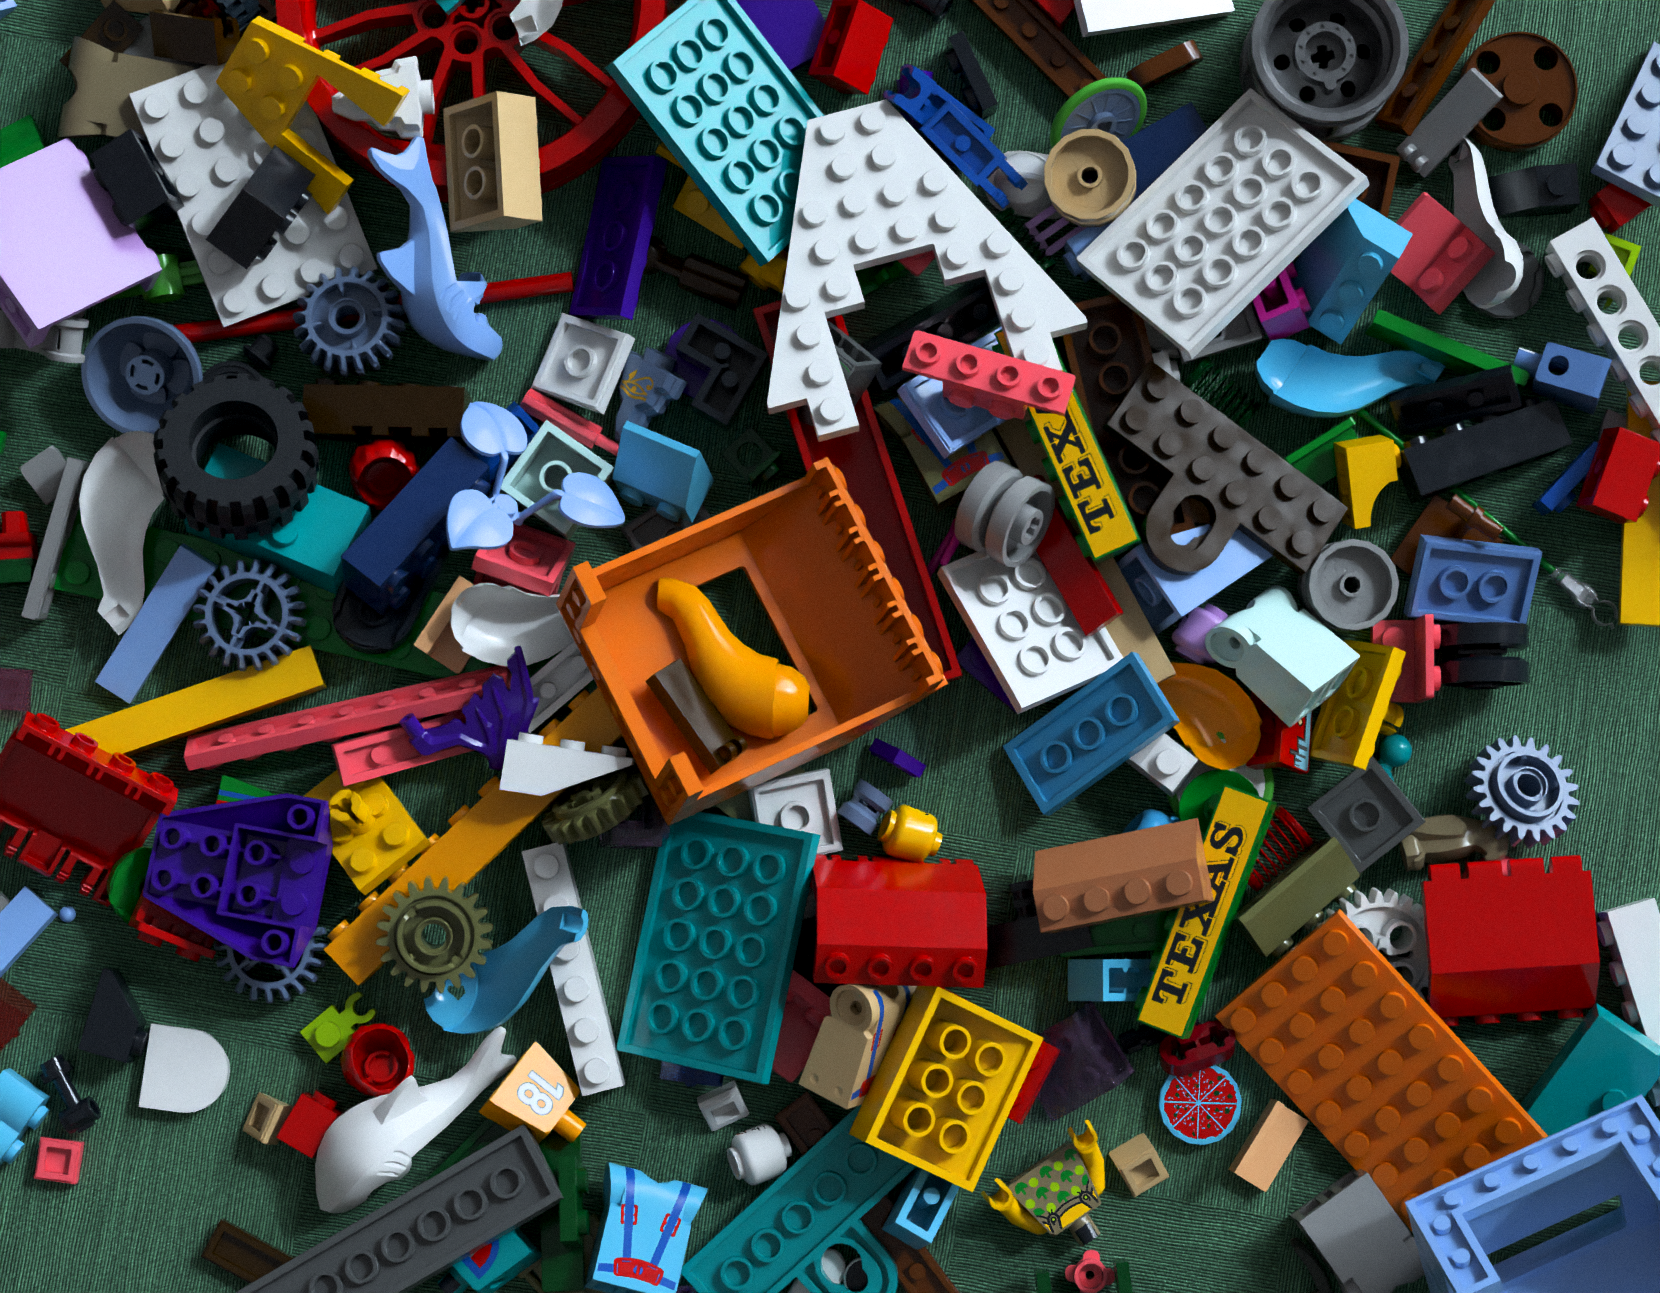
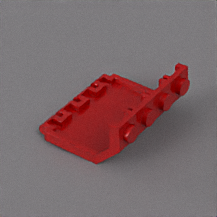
M1580 855L1549 857L1550 873H1545L1542 857L1509 859L1507 861L1508 876H1503L1500 860L1466 862V879H1461L1459 863L1428 865L1429 881L1421 882L1429 969L1426 1003L1448 1027L1459 1026V1018L1475 1017V1025L1501 1023L1500 1015L1516 1014L1517 1022L1542 1020L1543 1012H1558V1019L1584 1017L1583 1010L1591 1009L1596 1003L1600 956L1591 870H1582Z

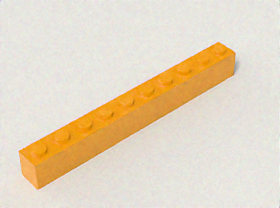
M598 688L591 694L586 689L582 691L568 705L572 712L561 723L555 718L538 734L544 736L543 744L560 746V739L586 742L585 751L601 753L602 745L613 746L622 737ZM495 775L477 792L482 798L471 809L465 804L448 820L452 827L441 838L436 833L428 838L431 844L420 852L422 856L414 864L409 866L406 863L387 878L392 883L391 886L381 895L376 890L372 892L357 907L362 913L351 924L345 919L328 934L327 937L332 942L324 951L358 986L365 983L386 963L382 962L380 958L390 948L389 946L377 945L376 940L380 936L387 935L388 932L378 928L376 925L378 920L391 919L382 908L385 904L398 906L393 896L396 890L409 896L408 882L413 880L420 889H424V880L429 875L435 887L440 886L444 876L449 878L450 890H454L461 882H464L466 886L567 788L544 796L499 790L501 780Z

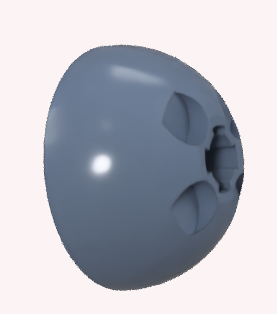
M147 316L125 317L101 328L88 343L84 352L85 362L81 365L82 384L90 405L103 421L122 433L144 431L154 434L156 430L160 429L159 419L163 412L167 409L173 411L171 401L180 393H184L187 396L191 393L190 386L203 381L201 362L190 340L173 325Z

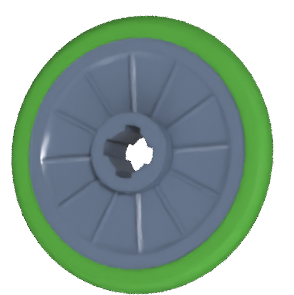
M1121 77L1101 79L1083 87L1073 94L1056 114L1050 130L1051 147L1053 148L1064 136L1080 129H1100L1115 135L1121 142L1136 134L1144 122L1147 111V99L1144 91L1134 81Z

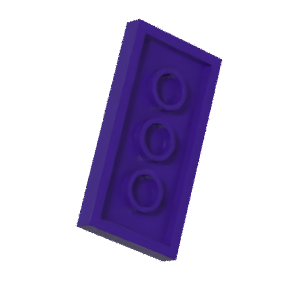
M655 155L603 158L569 315L580 319L633 320L634 311L638 303V292L642 274L647 263V251L651 233L656 222L655 215L660 192L664 185L667 160Z

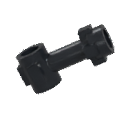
M60 1054L41 1064L40 1068L43 1072L40 1075L44 1084L53 1082L66 1106V1109L59 1112V1119L64 1129L69 1134H72L76 1131L81 1133L96 1124L95 1121L101 1118V1111L91 1096L81 1100L68 1075L74 1069L71 1061L65 1060L63 1055Z

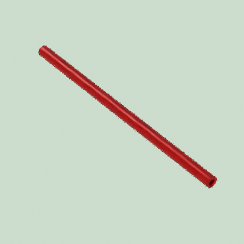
M563 272L487 283L483 298L480 300V304L574 292L572 273ZM401 294L399 295V299L395 304L402 305ZM296 308L261 313L224 328L220 319L173 326L180 330L191 343L294 330L300 324L295 323L293 314L304 310ZM348 315L340 323L359 321L360 317Z

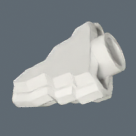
M416 56L396 59L392 68L375 71V73L381 75L380 80L396 88L402 85L410 90L392 121L385 126H382L341 92L332 96V109L335 114L353 121H372L380 131H396L401 139H413L416 136L423 137L424 115L435 114L432 80H421L419 63Z

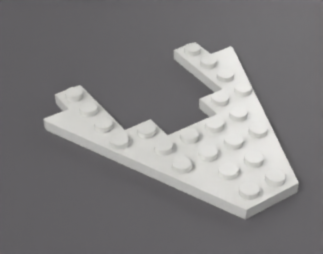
M887 99L807 121L767 398V409L770 415L807 405L818 442L859 431L857 416L827 323V318L865 308V301L855 271L933 250L945 287L985 276L1011 357L1062 371L1052 338L1087 329L1088 322L1086 316Z

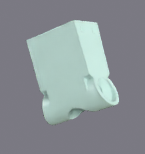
M1279 585L1266 589L1251 600L1246 609L1227 617L1213 627L1205 637V646L1210 656L1226 667L1236 668V676L1289 728L1335 694L1360 658L1358 653L1307 610H1298L1291 593Z

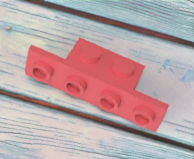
M919 330L913 333L902 365V370L942 381L943 397L948 398L952 404L962 408H971L972 406L984 408L993 416L1005 420H1010L1013 417L1023 420L1027 406L1064 416L1075 384V375Z

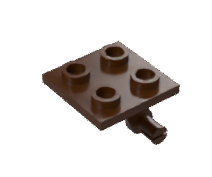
M1457 494L1449 502L1436 495L1431 498L1390 559L1395 567L1411 577L1420 534L1502 543L1503 540L1498 536L1504 527L1484 515L1485 510L1479 505L1474 508L1458 497Z

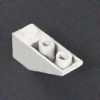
M519 732L518 740L507 739L499 790L544 796L635 765L634 758L626 757V748L602 745L601 753L585 751L586 742L560 739V746L543 744L544 736Z

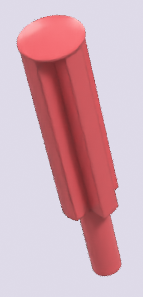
M533 388L526 392L520 407L527 414L543 423L548 420L577 442L590 449L597 445L617 456L619 443L602 435L603 427Z

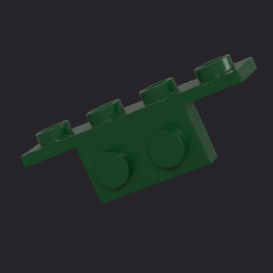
M552 1129L539 1143V1147L559 1184V1190L564 1199L560 1200L559 1204L540 1214L542 1290L545 1293L585 1291L584 1235H589L590 1221L588 1210H583V1193H588L589 1179L587 1168H582V1134L580 1133L572 1143H569Z

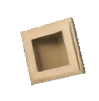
M259 1092L242 1131L261 1143L277 1145L280 1139L276 1138L294 1106Z

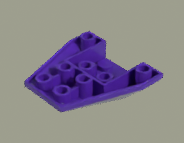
M284 793L171 811L169 816L159 813L142 896L251 960L295 968L317 928L333 849L329 801Z

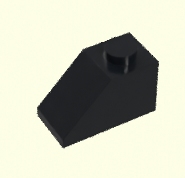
M1577 163L1533 166L1487 177L1493 207L1498 219L1570 214L1580 204Z
M103 968L78 1049L129 1063L134 1062L136 1056L141 1057L143 1055L149 1033L144 1031L146 1020L120 970Z

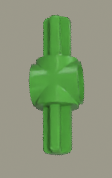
M160 254L157 257L162 271L153 289L145 292L139 283L106 299V301L143 295L144 300L148 303L171 302L183 298L184 293L187 292V286L205 282L196 260L181 263L180 258L175 254Z

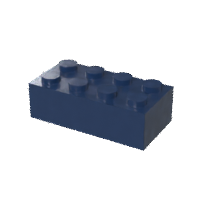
M450 437L341 555L345 587L382 616L391 607L394 609L399 608L410 594L411 590L409 587L418 577L421 579L426 578L437 564L438 560L436 557L445 547L449 549L446 533V516L448 506L455 494L463 490L473 489L489 497L491 487L489 466Z

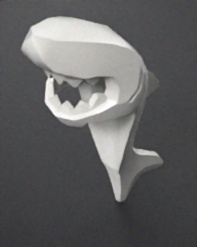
M501 1026L495 1028L483 1040L469 1062L451 1078L418 1087L416 1079L411 1075L403 1080L390 1094L363 1101L340 1115L325 1132L317 1151L315 1178L316 1195L320 1210L333 1214L350 1211L365 1202L374 1189L387 1182L399 1181L410 1171L412 1157L444 1130L484 1089L517 1063L514 1055L501 1053L506 1029Z

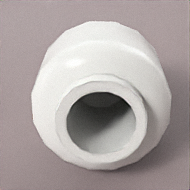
M762 1124L736 1134L732 1139V1146L727 1149V1158L734 1176L738 1180L744 1179L750 1185H757L781 1176L787 1169V1158L792 1156L787 1136L784 1133L778 1134L772 1126Z

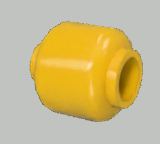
M903 804L894 811L890 809L886 812L880 824L878 840L882 841L883 850L886 854L910 861V863H920L928 855L932 857L936 855L942 842V833L937 832L938 823L935 816Z

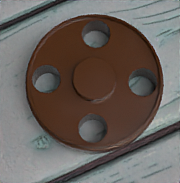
M1509 32L1487 40L1471 54L1458 77L1457 83L1471 68H1476L1503 95L1501 100L1486 114L1497 119L1499 130L1490 131L1480 121L1471 130L1470 136L1481 145H1487L1504 152H1528L1549 143L1567 125L1577 101V78L1573 65L1567 55L1551 40L1530 32ZM1534 55L1547 57L1551 63V69L1542 70L1538 68L1534 62ZM1486 59L1490 61L1494 67V73L1484 74L1480 72L1477 68L1476 60ZM1548 111L1552 113L1556 119V126L1548 127L1540 121L1539 112Z

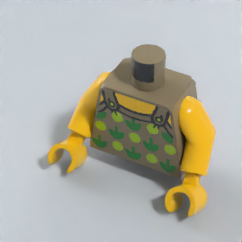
M1085 1120L1087 1130L1081 1135H1075L1073 1129L1069 1127L1067 1131L1071 1140L1069 1139L1006 1184L1001 1179L995 1178L994 1181L999 1185V1191L993 1196H988L982 1191V1197L992 1208L999 1210L1011 1224L1031 1233L1041 1235L1049 1232L1054 1237L1068 1228L1080 1247L1091 1242L1101 1232L1088 1213L1102 1204L1099 1196L1105 1189L1104 1159L1097 1144V1133L1091 1122Z

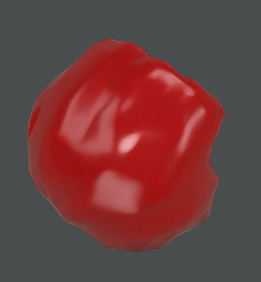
M383 437L376 438L369 444L358 446L347 466V472L354 493L363 504L372 507L374 510H384L420 471L412 449L406 447L401 440Z
M386 1023L360 1026L355 1032L350 1034L339 1061L347 1084L354 1086L363 1095L378 1097L390 1094L403 1080L411 1075L413 1076L415 1055L410 1049L408 1038L400 1029Z

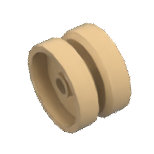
M1080 129L1064 136L1051 149L1044 165V184L1054 209L1066 221L1081 227H1102L1112 223L1131 205L1136 194L1137 174L1128 148L1115 135L1100 129ZM1096 171L1098 178L1094 183L1089 184L1083 181L1082 176L1086 172Z

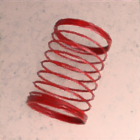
M1281 806L1276 807L1274 815L1298 840L1303 850L1292 844L1271 819L1270 824L1290 844L1296 856L1288 852L1268 829L1266 833L1281 847L1289 862L1280 857L1264 839L1263 843L1275 854L1282 868L1271 861L1260 848L1259 852L1269 861L1276 874L1268 870L1257 858L1256 862L1265 871L1268 879L1264 878L1253 868L1258 879L1251 873L1247 884L1256 892H1259L1264 887L1261 878L1267 882L1271 881L1268 872L1277 876V870L1274 866L1284 870L1282 861L1291 864L1288 854L1298 858L1295 849L1304 852V846L1310 847L1313 844L1302 826Z

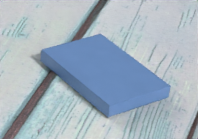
M1420 534L1403 612L1407 617L1419 618L1424 614H1433L1434 620L1457 623L1510 622L1526 624L1543 552L1535 547Z

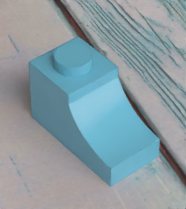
M1068 959V1001H1136L1143 986L1149 987L1154 972L1149 970L1151 959Z

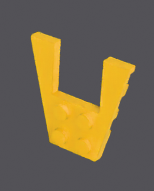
M258 16L248 25L217 78L216 83L271 148L276 145L316 175L306 189L313 193L312 197L329 215L337 208L354 179L289 129L321 76L382 126L392 121L410 90L402 85L396 88L380 80L381 75L365 67L359 70L341 61L340 55L328 49L322 52L304 43L305 38Z

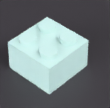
M546 420L503 479L500 491L511 496L518 505L527 509L552 491L562 490L561 483L563 479L572 473L591 474L609 485L613 480L614 467ZM560 499L551 501L532 514L568 540L580 526L570 522L561 515L558 508Z

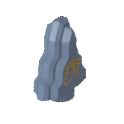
M648 346L643 356L630 351L621 372L622 379L618 388L622 403L615 418L616 441L620 442L626 420L647 429L651 418L663 415L670 401H676L680 398L688 382L673 371L677 362L675 358Z

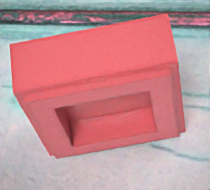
M47 1136L40 1137L34 1179L78 1184L84 1142Z

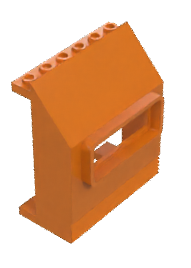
M828 457L814 462L806 476L619 558L593 569L588 561L572 567L556 602L668 826L854 741L948 684L943 674L941 661L928 646L919 619L911 613L904 600V592L899 581L892 577L885 563V556L881 546L871 537L861 508L854 504L847 491L846 481L842 472L834 464H831ZM743 569L794 669L804 675L810 685L809 698L816 712L808 715V719L797 730L788 735L774 736L773 739L748 735L729 726L735 736H742L747 741V749L739 757L711 774L645 682L653 674L680 658L693 675L685 645L673 619L660 612L657 608L658 583L660 578H675L699 587L733 571Z

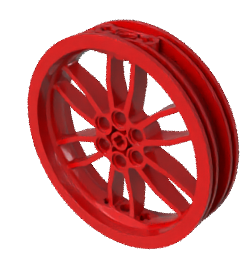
M276 0L277 24L305 38L304 43L322 51L321 47L325 44L372 29L416 25L418 32L383 55L354 66L359 70L364 67L373 72L392 68L396 59L413 56L419 57L435 47H440L444 50L432 80L435 114L424 115L423 138L432 180L438 191L440 202L448 203L445 145L434 144L432 140L440 105L457 69L472 72L474 99L487 94L486 64L488 61L496 57L503 58L536 98L572 126L565 134L538 148L541 195L573 181L602 161L625 138L641 115L612 77L604 74L570 44L547 31L535 41L530 42V44L567 61L605 90L606 93L587 116L582 117L544 86L519 55L526 48L527 44L521 46L517 30L515 35L509 40H500L495 36L501 26L511 25L515 27L510 14L521 0H479L482 7H477L475 13H469L467 7H472L474 1L478 0H466L449 16L435 0H419L366 10L323 28H317V0ZM563 0L562 7L581 4L589 0ZM633 0V20L627 49L669 16L668 0ZM436 13L446 16L443 26L435 29L426 26L429 16ZM465 39H473L478 42L476 50L470 54L459 53L457 47ZM320 76L306 101L317 115L322 127L333 141L357 164L382 181L396 187L374 168L367 156V150L373 147L398 155L404 152L410 142L387 138L366 121H353L335 114L332 109V96L339 91Z

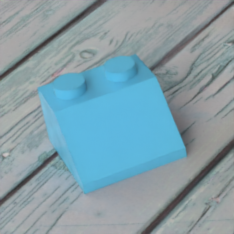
M626 420L621 433L612 477L620 491V497L635 506L641 507L643 503L657 508L656 512L671 521L678 522L679 518L693 523L714 482L701 452Z

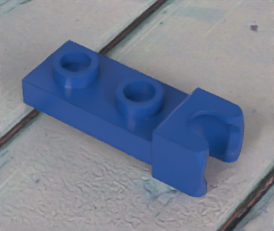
M905 64L900 68L901 74L909 81V88L905 94H895L891 90H886L883 93L884 99H887L895 108L906 114L921 127L949 100L988 139H990L995 131L992 126L913 65Z

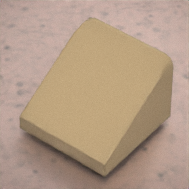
M1144 1133L1135 1136L1109 1152L1110 1158L1134 1198L1170 1177L1154 1146Z

